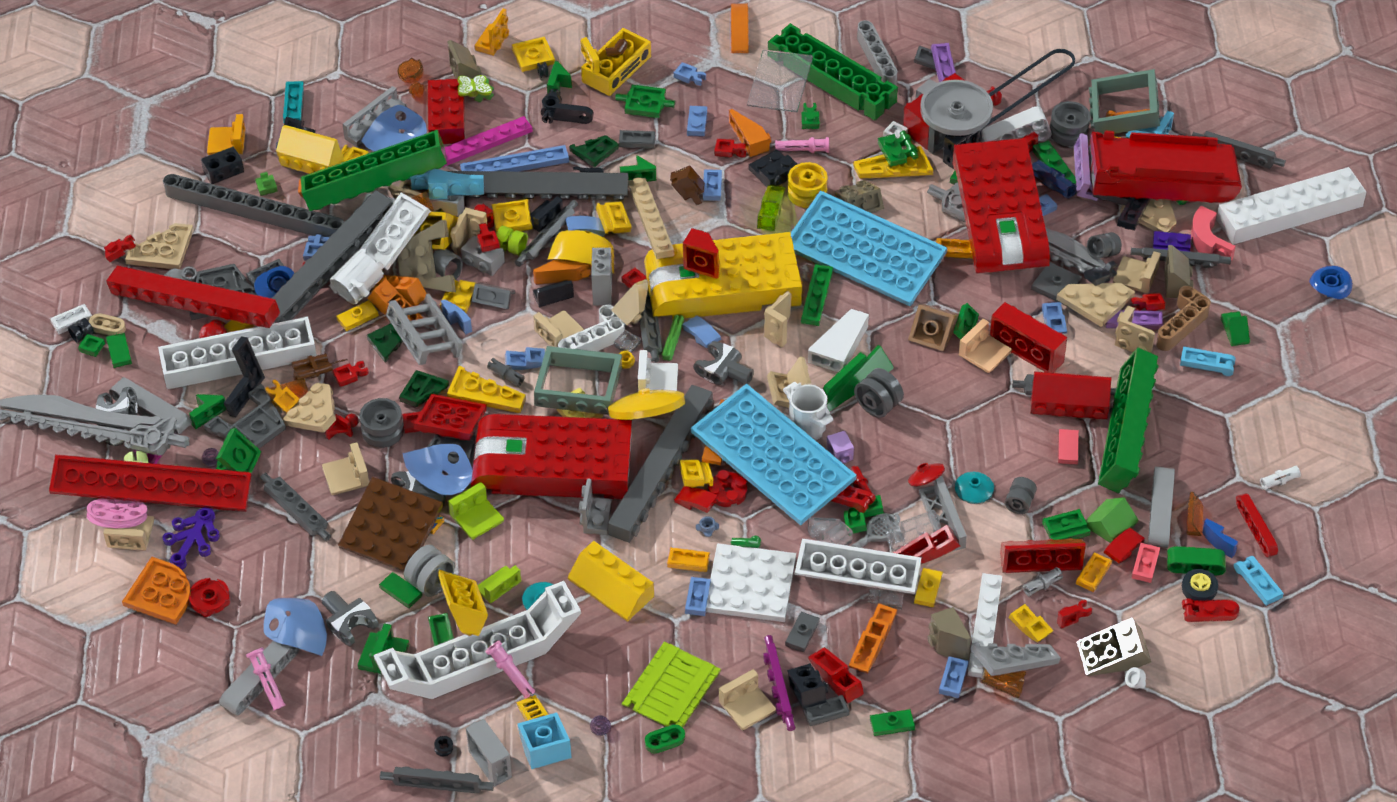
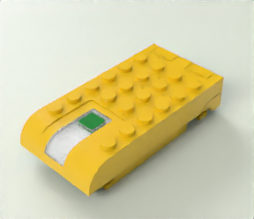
M790 232L713 240L719 250L718 279L684 269L683 243L672 244L674 249L673 257L656 259L653 250H650L645 256L644 265L647 281L649 282L648 288L653 317L672 315L673 320L675 315H682L686 319L695 316L704 317L759 311L762 309V305L774 304L778 297L784 295L787 291L791 293V306H801L802 284Z

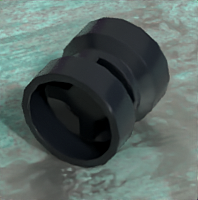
M86 318L80 319L76 325L72 324L67 328L70 336L76 343L82 341L83 337L87 334H94V330Z

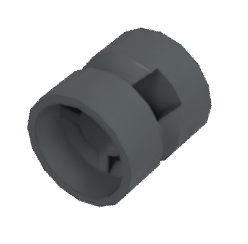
M1114 232L1094 235L1087 241V251L1094 259L1115 256L1120 253L1122 247L1120 237Z
M1025 477L1015 478L1004 504L1006 508L1016 514L1027 513L1037 491L1036 484Z

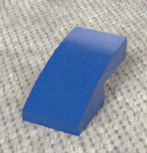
M1206 518L1202 532L1205 538L1216 549L1223 550L1226 556L1233 558L1236 554L1238 541L1223 534V526Z

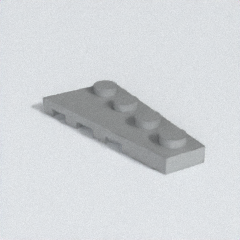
M972 643L970 648L991 676L1059 664L1061 659L1050 644H1026L1025 647L1007 644V647H998L996 643H988V646Z

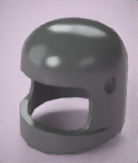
M438 249L433 252L435 273L441 277L445 276L446 267L452 261L457 265L456 271L452 274L456 280L462 271V259L447 249Z

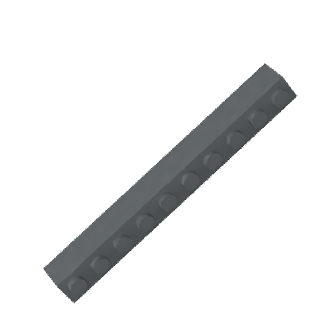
M447 171L457 174L483 175L484 195L482 196H487L490 199H496L498 196H505L507 199H515L516 196H523L524 199H534V196H541V199H552V196H558L563 200H568L570 197H577L579 200H587L588 197H595L596 200H606V197H613V200H624V197H628V173ZM469 195V198H480V195Z
M375 190L342 223L341 227L329 237L323 246L318 248L317 252L305 262L299 271L293 274L292 278L271 298L276 299L280 314L274 323L292 320L323 288L330 278L361 248L392 206L393 202L391 199Z
M695 385L690 386L684 396L685 404L675 411L609 520V536L630 543L633 537L638 535L640 525L647 520L650 508H654L659 493H663L665 483L672 478L674 468L679 466L683 453L687 452L690 447V441L696 437L691 433V427L704 418L708 411L713 409L715 401L713 400L712 391Z

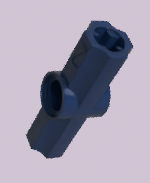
M1040 160L1032 164L1034 176L1042 180L1044 185L1068 199L1076 194L1077 186L1066 179L1064 174L1049 167Z

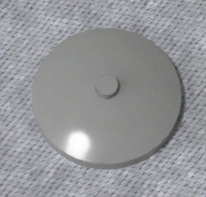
M946 80L934 84L926 90L921 99L920 110L924 121L934 130L947 135L962 136L975 133L989 123L992 117L993 102L990 95L982 87L972 82Z

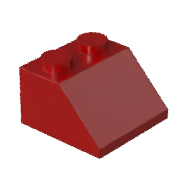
M691 228L683 241L684 269L718 279L719 250L709 233Z

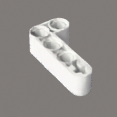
M1032 107L985 127L980 131L978 139L980 142L1020 139L1034 131L1039 135L1038 141H1046L1051 137L1052 133L1041 107Z
M603 305L599 309V324L562 339L558 343V347L597 352L625 338V323L611 310L613 306Z

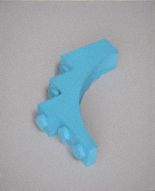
M432 169L422 175H414L407 179L411 180V190L429 189V199H448V196L484 195L483 175L457 174L440 169Z

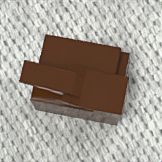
M689 165L686 168L684 167V169L671 172V185L684 200L692 198L696 206L702 204L698 195L704 193L705 182Z

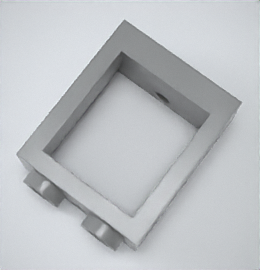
M592 248L591 277L593 305H612L611 248Z
M485 719L473 722L466 728L468 751L488 780L494 782L495 787L512 778L510 754Z

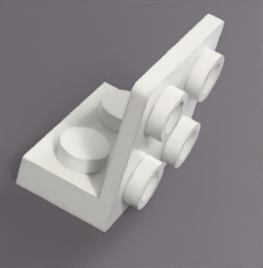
M640 350L638 391L645 388L650 390L677 391L678 364L651 363L647 350Z

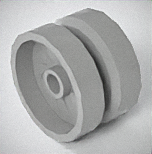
M425 545L417 550L409 559L405 567L404 579L414 587H417L427 597H432L443 590L437 573L438 570L454 574L455 563L433 545Z

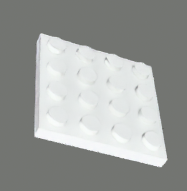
M717 543L706 612L785 622L796 553Z

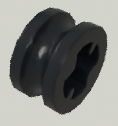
M543 62V64L537 63L539 78L543 76L548 77L546 62Z
M448 736L438 737L434 742L435 753L442 757L450 755L453 751L452 739ZM440 744L442 746L443 744H447V748L444 747V749H441Z

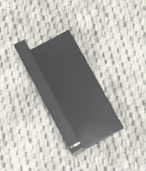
M475 283L472 302L509 309L511 295L515 294L516 290L485 283Z

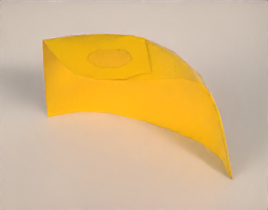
M567 230L558 233L547 260L565 259L592 265V248H611L612 273H614V249L612 243L606 238L589 231Z

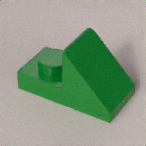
M558 61L554 62L547 83V93L551 89H554V92L556 89L560 91V87L572 88L570 73Z
M636 155V165L620 166V173H628L629 180L646 178L647 182L657 181L656 166Z
M1240 311L1221 314V321L1230 345L1249 344L1247 316H1241Z
M197 394L198 407L189 413L192 421L191 425L198 429L226 411L227 409L224 405L225 397L223 395Z

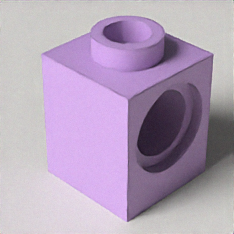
M845 431L827 436L826 448L828 452L842 463L853 460L854 447Z

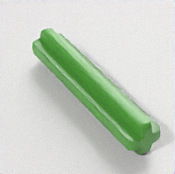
M682 315L674 316L662 353L663 360L671 361L673 358L682 324L684 323Z

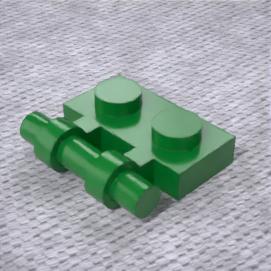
M905 130L900 132L901 138H896L895 134L878 138V145L890 167L907 163V157H912L914 160L919 157L917 147L912 144V138Z

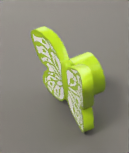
M478 75L473 79L467 76L458 77V94L460 96L476 97L478 94L491 95L492 89L486 83V76Z

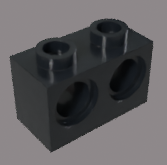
M234 146L201 159L203 172L211 184L244 173L243 161Z
M811 663L787 670L789 687L803 709L827 702V684L825 681H821L819 671L814 670Z

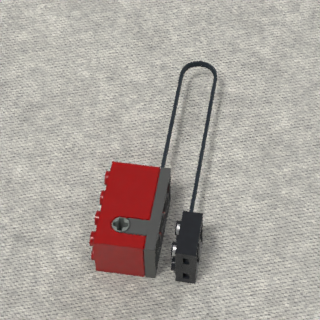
M1054 49L989 93L990 97L1053 54L1064 53L1072 58L1070 65L991 118L985 127L1070 70L1075 64L1074 54L1066 49ZM954 73L943 81L964 79ZM921 94L918 98L904 106L903 126L908 128L907 134L930 153L934 154L944 147L943 162L954 169V145L978 143L977 140L980 137L981 130L962 136L947 135L934 130L922 118L920 108L923 94Z

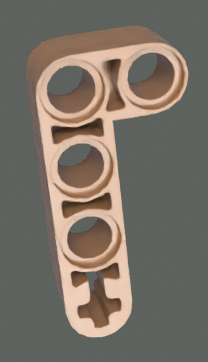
M1190 286L1181 287L1177 300V306L1181 310L1158 330L1157 348L1162 351L1171 350L1205 321L1209 315L1210 299Z

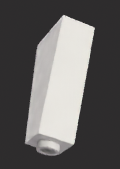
M850 309L809 348L808 363L835 372H839L850 362L868 328L869 314Z

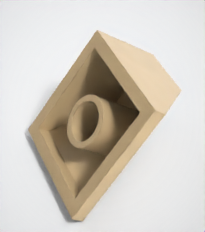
M646 279L635 283L611 309L626 325L636 324L642 318L640 314L645 310L649 283Z

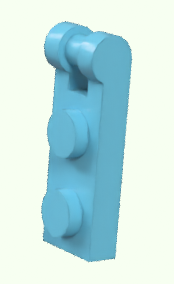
M1183 347L1180 366L1220 372L1225 376H1232L1236 358L1229 354Z
M1254 556L1247 557L1243 562L1238 561L1234 563L1235 571L1241 574L1265 605L1283 598L1284 593Z

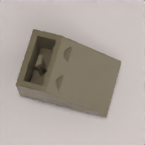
M1133 618L1077 641L1087 676L1128 671L1130 668H1139L1151 663L1142 629Z

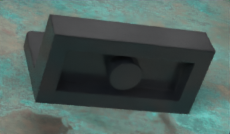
M557 196L551 202L546 200L530 213L532 228L541 232L563 209V199Z
M564 280L534 289L533 296L538 307L574 298L572 280Z

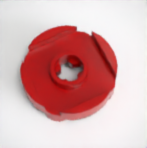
M721 470L713 477V486L708 484V491L718 495V500L715 503L718 506L731 507L732 504L736 503L739 505L747 497V481L737 473ZM729 487V488H731L732 490H728V491L726 492L724 488Z
M210 578L197 581L191 587L189 595L192 609L203 617H210L212 614L222 611L230 604V593L226 583L220 579L216 581ZM207 594L210 596L214 595L212 598L206 599Z

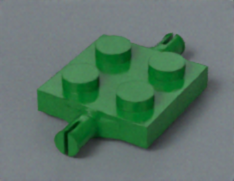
M632 84L627 94L616 93L615 97L616 101H626L625 114L659 118L664 107L675 108V100H665L666 89Z

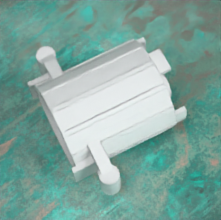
M363 248L356 252L330 278L331 284L329 287L335 294L338 293L353 305L357 304L363 297L370 294L369 291L381 280L384 274L382 272L384 265L381 261L378 260L376 262L365 254L367 250Z
M793 382L783 388L789 400V419L816 441L822 437L823 432L826 430V425L833 421V417L827 408V396L824 390L816 385H801V383Z

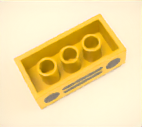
M622 28L597 51L600 59L599 73L594 74L587 62L581 66L582 82L611 96L651 57V41ZM620 39H625L628 42V47L622 55L606 57V48H613Z

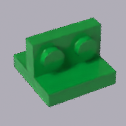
M236 428L230 429L216 457L218 460L216 469L252 473L262 451Z
M384 623L381 631L377 633L370 632L357 664L358 669L382 674L374 659V655L394 648L395 651L407 653L410 645L409 640L393 637L392 625Z

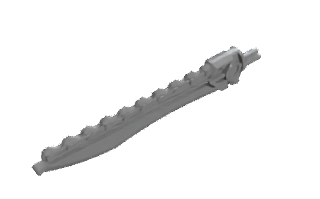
M955 183L947 191L931 184L927 193L942 200V212H946L966 222L958 183ZM1046 228L1051 260H1061L1065 267L1074 266L1079 273H1084V271L1097 266L1105 267L1106 264L1101 259L1092 258L1087 251V247L1066 234Z
M24 395L0 400V408L24 412L19 413L0 409V421L11 417V421L14 424L25 420V424L28 427L39 423V427L42 430L52 426V430L59 433L66 429L70 436L81 433L85 440L95 436L98 442L110 439V443L114 446L124 442V446L128 449L131 448L132 450L155 455H163L167 449H170L171 445L186 448L190 444L188 442L189 437L174 434L175 423L177 422L175 417L163 420L160 416L148 417L103 411L55 395ZM32 413H33V414H39V415H45V416H51V417H58V418H64V419L82 421V422H88V423H94V424H100V425H106V426H112V427H118V428H124V429H130V431L121 430V429H115V428H109V427H103V426H97V425H91V424H85V423H79V422H73V421H67V420H61V419H55V418H49V417H43V416H37V415H32Z

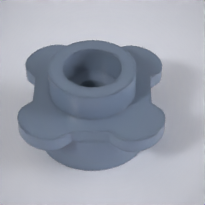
M709 516L703 517L699 522L700 524L696 525V530L704 533L706 537L712 536V533L719 529V524L715 523V520Z

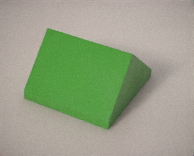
M1125 497L1106 499L1085 521L1088 529L1111 543L1128 528L1132 529L1138 523V518Z

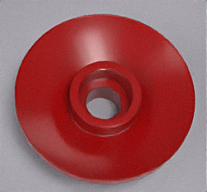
M941 463L920 464L917 470L909 477L908 483L914 487L928 484L939 478L944 473L945 467Z

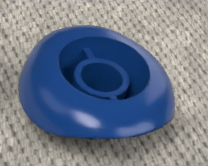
M1339 266L1322 267L1316 270L1309 280L1315 290L1335 299L1346 298L1351 293L1353 286L1349 272Z

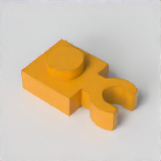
M274 379L272 383L276 386V389L271 390L269 387H266L265 390L268 394L276 396L273 402L287 414L299 402V398L287 386L282 390L279 382Z

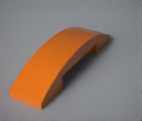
M731 3V53H749L748 3Z

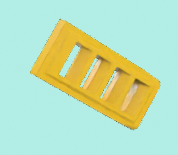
M536 695L516 702L525 721L548 715ZM534 702L533 705H530V706H528V707H524V706H526V705L531 704V703Z

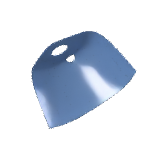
M395 105L382 112L375 119L361 142L368 149L377 151L427 134L426 123L420 115L403 105ZM396 112H404L406 119L404 121L398 120L395 117ZM399 129L405 130L404 133H399Z
M439 444L403 453L404 463L410 475L427 488L441 495L460 493L471 483L472 466L466 453L459 445ZM450 452L458 453L459 461L456 464L448 461V454ZM442 471H446L448 475L444 476Z
M277 598L270 601L267 605L264 619V634L268 638L281 644L296 647L320 656L323 655L327 632L322 615L314 602L309 599ZM290 611L291 615L287 616L285 612ZM277 618L279 625L276 630L271 631L270 622Z

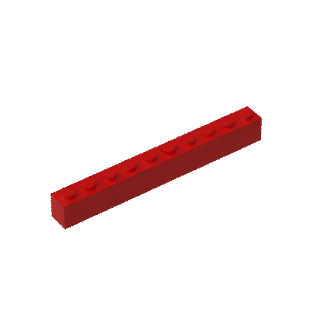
M116 266L106 280L111 294L170 306L194 313H202L226 320H234L258 327L270 328L280 314L276 299L122 266Z

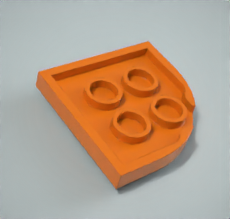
M151 557L122 600V604L124 607L177 625L190 603V584L186 574L179 567L167 561Z

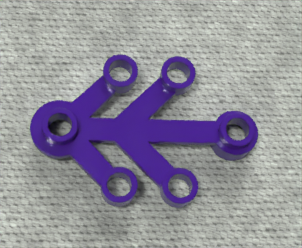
M201 508L196 512L195 516L186 519L174 518L172 520V527L175 531H181L186 526L195 525L191 529L176 534L167 532L162 537L166 546H171L175 542L186 539L179 552L174 553L170 558V563L176 565L181 570L187 566L185 557L195 540L200 556L207 557L211 554L210 545L205 542L201 533L204 526L208 531L209 541L216 542L220 539L219 531L213 525L215 513L211 508Z

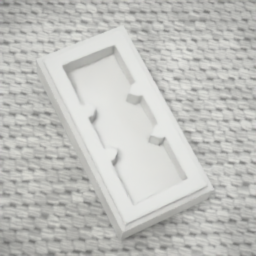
M83 304L54 316L50 320L59 335L68 331L67 328L70 325H76L82 318H86L89 321L92 315L86 305Z

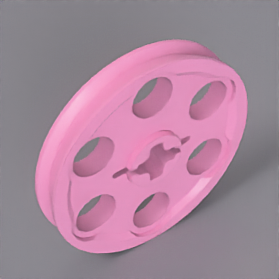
M100 498L87 505V519L101 527L129 528L137 526L147 519V506L143 502Z

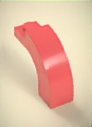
M1200 206L1195 212L1191 228V240L1194 247L1199 253L1219 254L1220 256L1231 257L1232 261L1235 245L1216 237L1211 232L1215 226L1217 213Z

